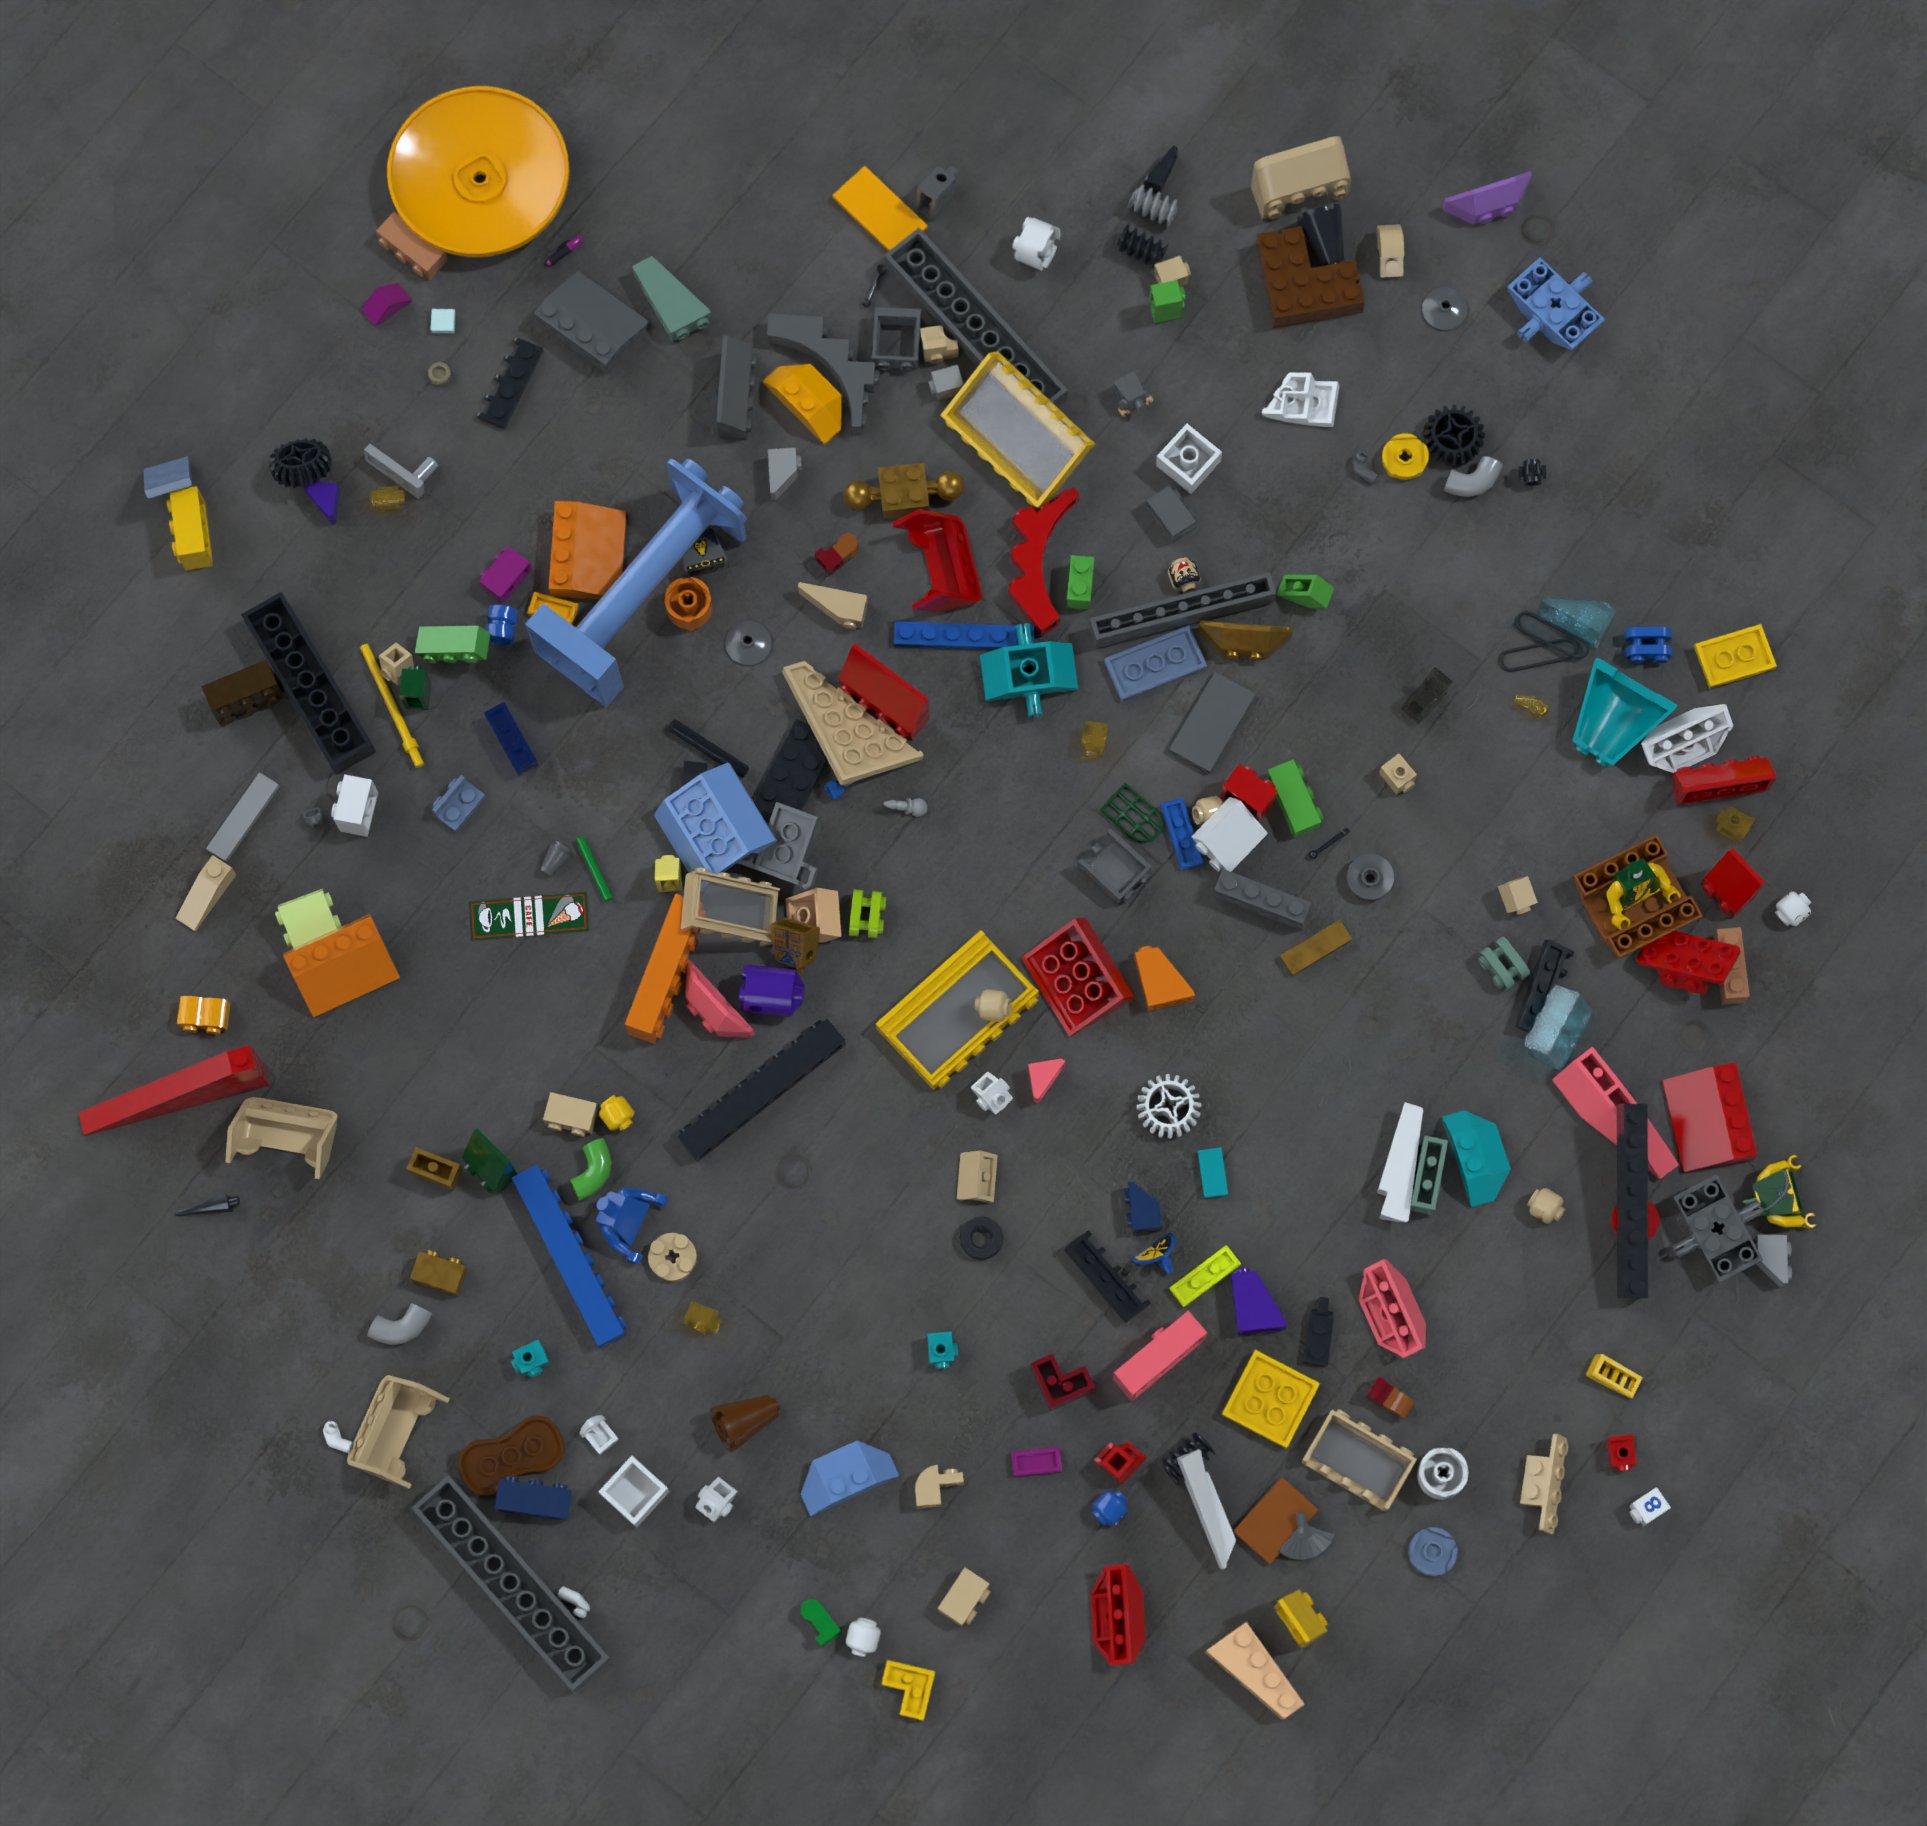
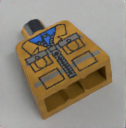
M786 917L770 924L776 961L788 964L789 969L797 970L799 976L803 975V967L816 960L820 927Z

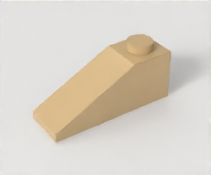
M799 582V594L837 623L843 625L844 628L855 630L856 628L863 627L868 605L867 595Z
M212 855L197 876L176 919L196 932L235 878L236 873L232 867Z

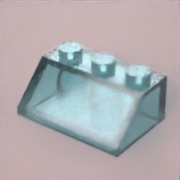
M1555 985L1553 990L1548 993L1542 1011L1537 1014L1535 1025L1531 1032L1525 1037L1524 1048L1530 1056L1558 1073L1565 1069L1593 1015V1011L1581 994Z

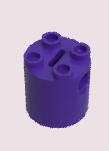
M744 965L742 974L744 982L743 987H740L739 1001H741L740 1010L750 1013L792 1017L795 1010L803 1004L805 985L797 970Z

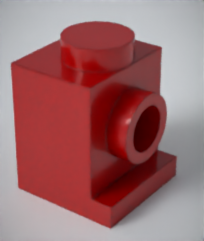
M1634 1435L1609 1437L1606 1443L1610 1469L1617 1468V1472L1631 1471L1632 1467L1637 1464ZM1625 1449L1627 1457H1621L1619 1450Z

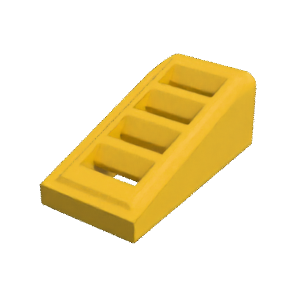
M1603 1354L1595 1355L1586 1373V1376L1630 1399H1633L1643 1378ZM1602 1364H1604V1367L1601 1373L1599 1374L1600 1368ZM1610 1368H1612V1369H1614V1370H1613V1372H1612L1610 1378L1608 1379V1378H1606V1376H1607V1374H1608ZM1619 1373H1622L1619 1383L1616 1384L1615 1381ZM1628 1377L1632 1378L1628 1388H1623Z

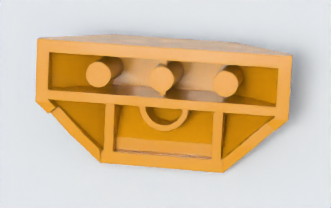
M811 364L779 366L762 381L824 445L841 431L842 395Z

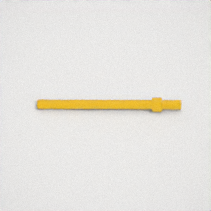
M364 644L360 649L403 739L402 745L406 753L410 754L415 767L420 768L424 765V762L418 752L419 746L415 738L411 737L369 644Z

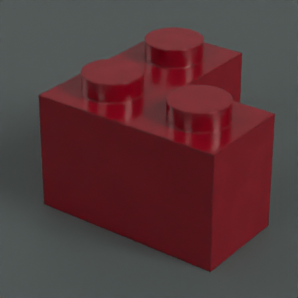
M1053 1354L1031 1363L1032 1372L1050 1411L1095 1392V1386L1086 1366L1063 1375Z

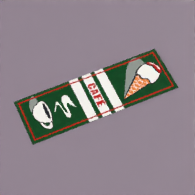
M586 892L469 902L471 940L589 931Z

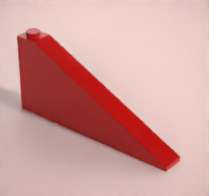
M248 1045L226 1051L79 1112L83 1134L87 1136L270 1085L264 1062L254 1049Z

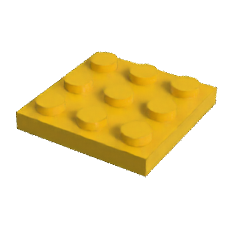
M1255 1350L1222 1416L1287 1449L1320 1383Z

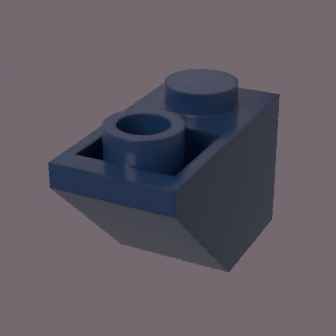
M1128 1182V1189L1124 1190L1125 1204L1130 1205V1213H1126L1127 1228L1132 1227V1234L1161 1231L1160 1204L1134 1182Z

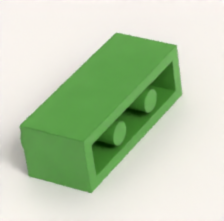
M480 626L419 627L415 654L422 657L423 661L427 663H437L439 660L448 663H456L457 660L476 663L477 660H486L491 633Z
M1290 760L1268 769L1266 777L1276 786L1275 789L1278 791L1276 796L1277 802L1294 839L1320 829L1323 815L1320 808L1315 807L1312 802L1314 796L1311 788L1305 786L1302 780L1304 773L1301 766H1296L1294 760Z

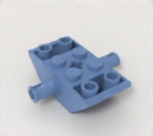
M1539 257L1507 286L1518 309L1529 320L1526 325L1517 331L1520 338L1524 336L1522 340L1528 342L1540 330L1553 344L1573 350L1605 320L1579 295L1586 287L1592 284L1590 276L1585 278L1587 274L1582 272L1571 284H1568Z

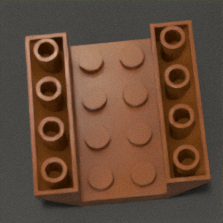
M1657 834L1573 876L1582 905L1602 941L1618 959L1703 917L1693 897L1685 895L1667 863L1668 853ZM1643 858L1647 864L1654 863L1660 865L1671 881L1670 885L1678 890L1681 897L1678 898L1673 893L1670 896L1672 903H1669L1663 896L1664 888H1661V891L1621 911L1624 916L1630 919L1631 923L1627 927L1621 922L1622 930H1619L1612 924V917L1615 914L1611 912L1606 895L1607 890L1612 885L1614 874L1627 867L1631 862Z

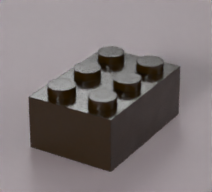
M267 659L201 686L209 707L219 725L222 723H232L237 717L244 714H254L258 711V708L265 705L273 706L279 703L280 699L284 698Z

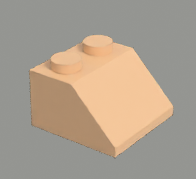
M815 888L785 899L787 918L820 927L818 943L841 937L838 891Z

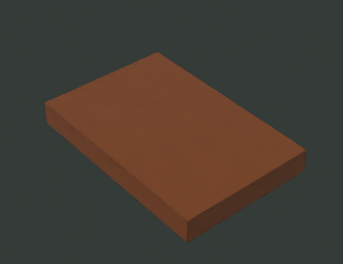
M1281 1477L1236 1527L1233 1533L1270 1565L1281 1553L1278 1550L1298 1527L1295 1513L1304 1511L1308 1522L1318 1509Z

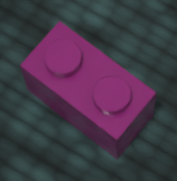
M509 546L496 555L493 565L490 568H486L479 577L481 588L502 604L505 603L532 570L530 562Z

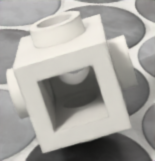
M989 1072L985 1073L970 1087L978 1097L976 1100L978 1105L984 1111L989 1109L994 1114L1003 1110L1013 1099L1008 1092L1010 1089L1008 1084L1001 1078L997 1079Z
M718 1477L710 1486L705 1485L697 1496L700 1500L695 1508L715 1522L721 1515L726 1517L733 1508L731 1502L738 1491Z

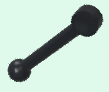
M884 265L877 266L875 280L867 298L862 302L864 307L871 305L870 300L879 279L886 272Z
M1348 827L1317 850L1310 851L1309 857L1316 859L1320 852L1346 836L1350 832Z

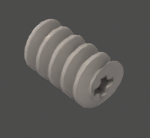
M1142 184L1132 194L1127 209H1131L1134 205V212L1138 213L1142 209L1143 217L1151 213L1150 219L1152 221L1159 216V224H1163L1167 220V228H1169L1178 209L1177 200L1175 199L1169 204L1168 195L1161 200V192L1152 196L1153 189L1150 188L1145 193L1144 184Z

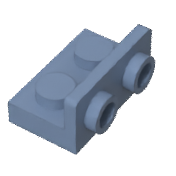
M463 775L458 779H453L448 785L446 794L443 797L439 796L432 806L434 816L456 833L486 798L485 794L471 785Z

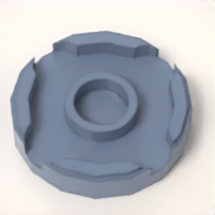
M1436 1527L1422 1529L1416 1533L1409 1544L1408 1550L1409 1559L1413 1567L1423 1575L1432 1577L1448 1572L1456 1562L1458 1553L1457 1545L1450 1533Z

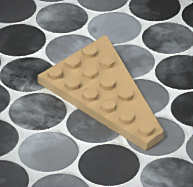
M803 661L783 668L782 673L840 785L922 760L924 755L921 750L919 752L906 743L907 740L904 737L896 734L886 723L872 717L866 712L864 706L856 703L851 696L840 688L836 689L825 680L826 677L816 672L807 662Z

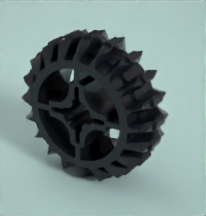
M1454 404L1452 409L1449 410L1445 405L1442 412L1438 409L1435 410V416L1430 415L1428 417L1429 422L1424 424L1426 431L1423 432L1422 437L1426 439L1424 444L1429 447L1428 453H1436L1434 456L1435 461L1440 457L1443 458V465L1447 463V460L1451 461L1452 466H1455L1457 460L1463 465L1465 464V458L1471 462L1473 455H1478L1480 453L1479 448H1482L1484 445L1482 441L1485 438V433L1482 432L1484 425L1478 424L1480 421L1479 416L1472 418L1473 410L1466 413L1465 406H1462L1460 410H1456L1457 407ZM1446 422V430L1436 435L1435 430L1437 427ZM1450 432L1455 433V435L1457 434V439L1453 435L1450 436ZM1472 435L1471 443L1462 448V440ZM1443 445H1448L1452 449L1446 448Z
M307 438L304 440L297 439L293 442L289 441L286 445L281 444L280 448L274 449V453L270 455L269 468L274 481H277L279 485L284 484L285 487L293 486V488L297 486L304 487L308 484L312 485L315 481L320 482L321 478L327 477V473L331 471L332 459L327 446L323 445L322 441L317 442L316 439L309 441Z

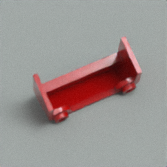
M918 509L892 523L893 528L908 530L910 543L919 549H924L933 586L932 590L925 593L924 599L911 605L912 609L937 613L972 605L981 600L982 592L966 527L961 518L955 515Z

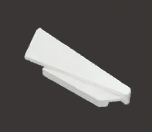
M1406 1102L1398 1121L1377 1191L1378 1194L1386 1196L1379 1218L1382 1220L1407 1222L1409 1220L1423 1108Z

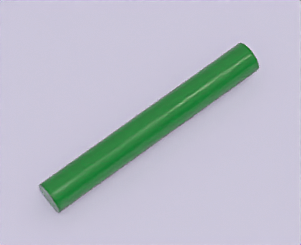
M584 836L577 838L575 841L604 902L612 900L613 897Z

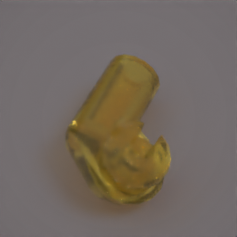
M1517 694L1515 697L1516 705L1527 707L1537 717H1544L1549 712V706L1538 697Z

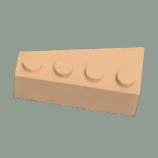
M1247 1622L1206 1650L1205 1654L1240 1682L1243 1687L1256 1696L1282 1721L1304 1705Z

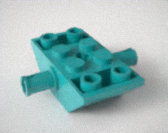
M1024 623L1025 633H1023L1022 624H1018L1015 626L1018 637L1017 646L1002 647L980 655L985 700L993 701L1025 697L1028 717H1034L1033 708H1035L1036 717L1043 715L1040 703L1041 694L1078 690L1072 643L1062 642L1032 643L1031 625ZM1027 666H1030L1031 670H1035L1032 671V674L1024 672Z

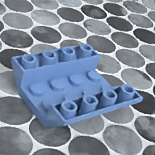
M730 763L723 764L695 777L664 799L654 814L688 873L695 871L696 868L709 869V873L713 874L723 873L750 853L759 854L777 841ZM701 881L700 892L704 893L715 884Z

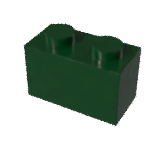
M418 666L402 669L400 698L405 709L429 710L431 682L426 670Z

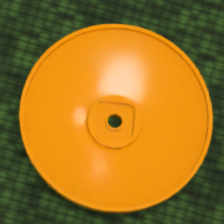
M489 86L464 87L448 91L429 100L404 122L393 141L387 164L388 187L400 218L425 243L457 256H495L510 252L527 244L543 232L553 221L567 193L569 160L565 142L556 124L534 102L520 94L502 88ZM477 175L487 177L483 183H476L474 181Z

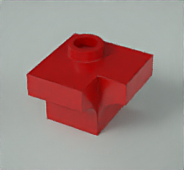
M1128 1441L1121 1447L1115 1446L1110 1442L1094 1461L1119 1484L1123 1485L1146 1460V1457Z

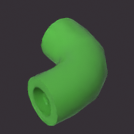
M604 1138L594 1140L582 1148L588 1161L587 1169L581 1175L570 1179L579 1201L600 1190L610 1176L612 1161Z

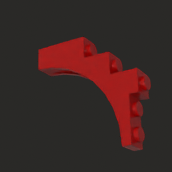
M1074 487L1069 491L1065 489L1060 492L1056 500L1050 504L1049 502L1039 507L1037 513L1030 506L1026 510L1022 508L1017 511L1013 518V528L1025 543L1020 542L1012 548L1010 561L1023 577H1017L1010 582L1008 595L1029 623L1034 626L1040 637L1060 624V616L1051 604L1044 586L1042 562L1047 541L1055 526L1065 513L1079 502V493Z

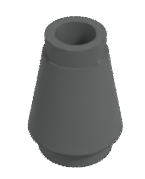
M555 840L553 845L550 844L540 869L552 877L569 859L571 850Z

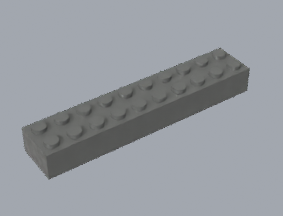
M917 228L884 255L885 267L939 326L943 325V330L952 340H957L958 347L977 367L988 353L998 351L1057 408L1068 400L1067 388L920 228ZM989 373L986 375L990 382L1032 428L1040 422Z
M449 1475L411 1507L574 1693L612 1660Z

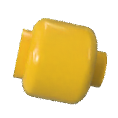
M613 1095L600 1105L599 1116L610 1130L613 1131L619 1128L623 1131L633 1123L630 1119L634 1116V1110L623 1096L616 1097Z

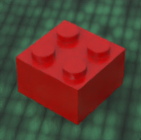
M1239 764L1222 786L1221 799L1226 801L1231 797L1240 800L1255 819L1261 823L1274 806L1278 791L1272 782L1267 779L1263 781L1257 777V773L1249 766L1243 767Z

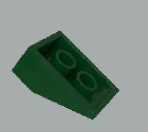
M476 1128L463 1153L462 1159L466 1163L463 1167L471 1176L477 1174L482 1179L480 1184L488 1193L493 1190L498 1195L513 1181L512 1177L517 1175V1172L511 1162Z

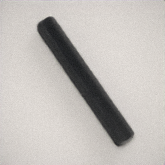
M674 719L670 723L668 730L721 765L730 763L736 774L741 778L747 775L749 771L748 765L678 720Z

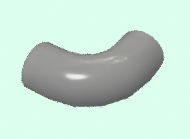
M1485 456L1481 457L1477 469L1472 474H1463L1452 469L1443 491L1462 497L1480 495L1493 486L1503 465L1498 460Z
M411 1303L404 1317L398 1321H391L377 1315L367 1337L389 1345L407 1343L419 1336L428 1324L432 1313Z

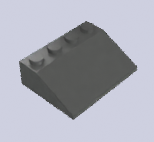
M579 271L547 296L534 312L536 324L606 374L611 372L650 324V321Z

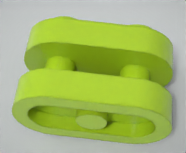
M854 889L849 936H859L860 930H868L869 938H878V934H883L884 920H880V913L886 909V897H882V892L873 891L872 898L863 897L864 890ZM862 907H871L869 921L861 920Z

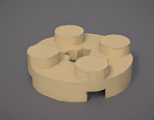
M667 1233L658 1237L650 1246L648 1254L650 1267L657 1276L668 1282H677L687 1278L696 1265L697 1253L695 1247L685 1235ZM674 1251L675 1254H679V1257L676 1258V1263L666 1260L669 1252Z

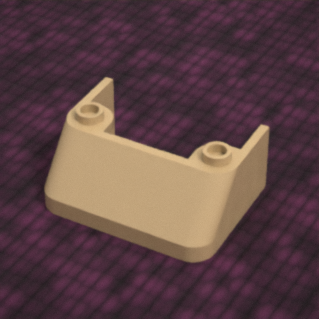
M258 1097L247 1098L228 1127L226 1162L231 1163L236 1152H240L243 1155H251L258 1151L260 1146L305 1154V1161L310 1166L315 1167V1178L320 1179L329 1162L337 1126V1114L330 1110Z
M390 1375L384 1377L379 1384L348 1453V1464L383 1480L410 1489L411 1484L402 1480L406 1470L404 1462L399 1459L418 1415L425 1416L431 1413L435 1407L436 1400L448 1403L450 1398L416 1382Z

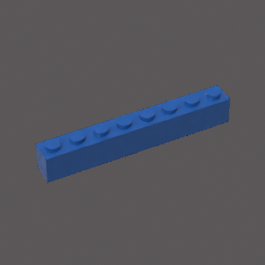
M535 1165L513 1176L512 1179L598 1347L602 1349L625 1337L626 1335L623 1330L627 1326L621 1315L615 1316L612 1309L616 1305L610 1294L605 1296L602 1290L605 1284L600 1274L594 1275L591 1266L595 1264L589 1253L584 1254L580 1245L584 1243L578 1231L572 1232L569 1224L573 1222L567 1210L561 1211L558 1204L562 1200L556 1189L550 1190L547 1183L551 1179L546 1169L540 1170L539 1166Z

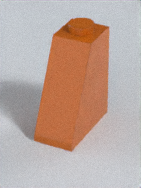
M1145 946L1139 948L1138 952H1135L1134 959L1148 1012L1194 1001L1195 994L1193 989L1158 947Z

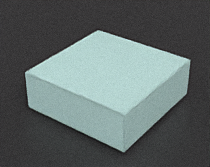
M432 309L431 332L455 334V309Z

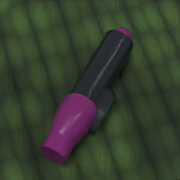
M579 235L572 240L563 242L559 246V250L547 258L546 264L548 266L554 265L567 254L574 251L584 241L582 236Z

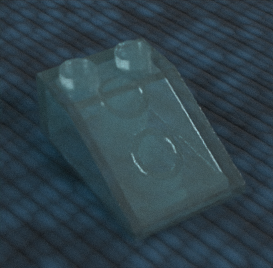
M1543 597L1536 615L1584 639L1589 645L1598 648L1611 626L1616 611L1613 610L1610 604L1603 601Z

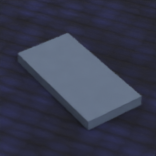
M1190 625L1104 658L1105 666L1121 702L1207 669L1206 661Z

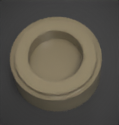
M436 362L429 367L428 377L433 385L444 386L451 380L452 374L447 364Z

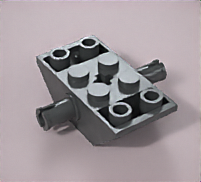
M1717 1174L1674 1196L1676 1203L1692 1230L1691 1236L1672 1244L1675 1251L1684 1247L1676 1252L1679 1258L1697 1248L1699 1250L1702 1249L1719 1282L1763 1261L1745 1227L1747 1222L1765 1214L1762 1207L1755 1210L1761 1206L1759 1200L1740 1210L1738 1208L1735 1209ZM1715 1224L1725 1225V1228L1722 1229V1235H1719L1717 1232L1712 1233Z

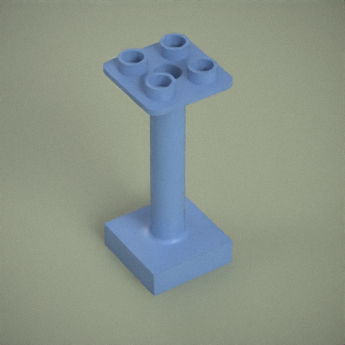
M670 459L666 463L672 490L680 497L682 504L580 624L575 628L544 603L525 624L535 653L606 708L624 688L616 659L604 650L614 636L709 525L718 526L740 543L747 539L744 526L747 518L740 511L744 505L743 500L726 486H722L716 492L704 483L708 478L707 473L690 459H686L682 465L674 459Z

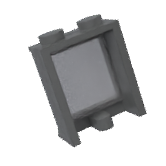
M1110 828L1099 844L1096 843L1084 859L1081 858L1078 861L1077 868L1086 873L1119 905L1122 900L1127 902L1134 895L1135 891L1133 889L1139 883L1143 885L1151 877L1149 872L1152 866Z

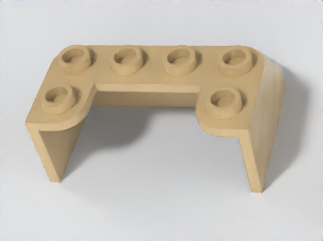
M1334 136L1263 157L1254 163L1251 189L1262 220L1280 217L1285 209V204L1291 202L1292 204H1297L1305 198L1311 196L1320 197L1326 193L1328 198L1339 200L1349 193L1351 178L1341 137Z

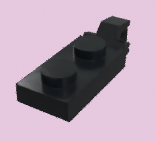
M1319 1297L1318 1309L1311 1310L1303 1363L1328 1366L1334 1321L1333 1312L1328 1311L1329 1298Z

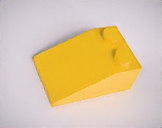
M1299 1589L1280 1599L1274 1609L1300 1648L1303 1649L1328 1631L1325 1628L1328 1623L1320 1612L1318 1614L1315 1613L1311 1607L1314 1603L1306 1592L1302 1594Z

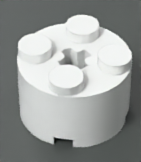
M1027 217L1023 224L1021 236H1017L1013 242L1012 248L1016 250L1015 259L1041 271L1043 267L1047 268L1056 252L1057 246L1054 245L1055 238L1060 239V229L1036 218Z
M1450 1448L1431 1450L1424 1456L1417 1470V1480L1421 1489L1428 1496L1438 1500H1445L1456 1496L1465 1486L1468 1479L1466 1460L1459 1452ZM1437 1469L1440 1471L1443 1469L1447 1470L1446 1477L1440 1478Z

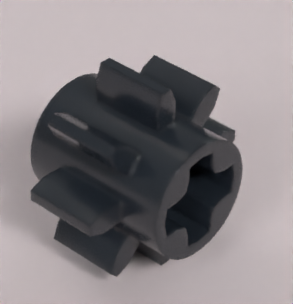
M1538 459L1523 461V466H1519L1518 469L1519 480H1524L1525 486L1541 485V479H1546L1547 476L1546 465H1541Z

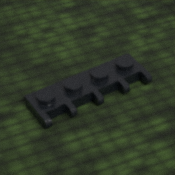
M514 337L512 341L514 344L519 345L514 356L506 354L504 360L510 363L504 377L498 374L494 377V380L500 383L495 395L486 394L484 398L486 401L491 402L486 413L477 412L476 414L478 419L504 430L543 353L542 347L518 337Z
M1550 939L1544 940L1515 1025L1516 1028L1537 1038L1546 1039L1547 1034L1541 1032L1545 1019L1552 1020L1553 1014L1547 1011L1552 997H1560L1561 993L1556 991L1555 987L1559 975L1567 976L1568 971L1563 969L1562 966L1566 956L1573 957V950Z
M1088 1230L1067 1245L1064 1251L1124 1322L1127 1323L1146 1309L1151 1302L1146 1300L1142 1303L1133 1292L1137 1286L1133 1283L1128 1287L1117 1274L1122 1268L1119 1265L1114 1268L1111 1267L1102 1256L1106 1249L1101 1247L1097 1250L1088 1239L1092 1235Z

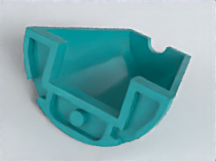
M1597 657L1593 664L1572 742L1577 744L1575 749L1587 756L1590 752L1597 757L1595 761L1606 768L1609 764L1613 766L1668 717L1678 705L1644 687Z

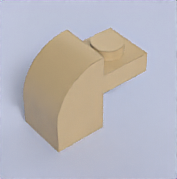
M1400 224L1377 226L1380 277L1403 276L1404 240Z
M938 1465L925 1469L916 1482L917 1509L942 1507L940 1487L964 1485L963 1472L958 1473V1469L943 1470V1474H938Z

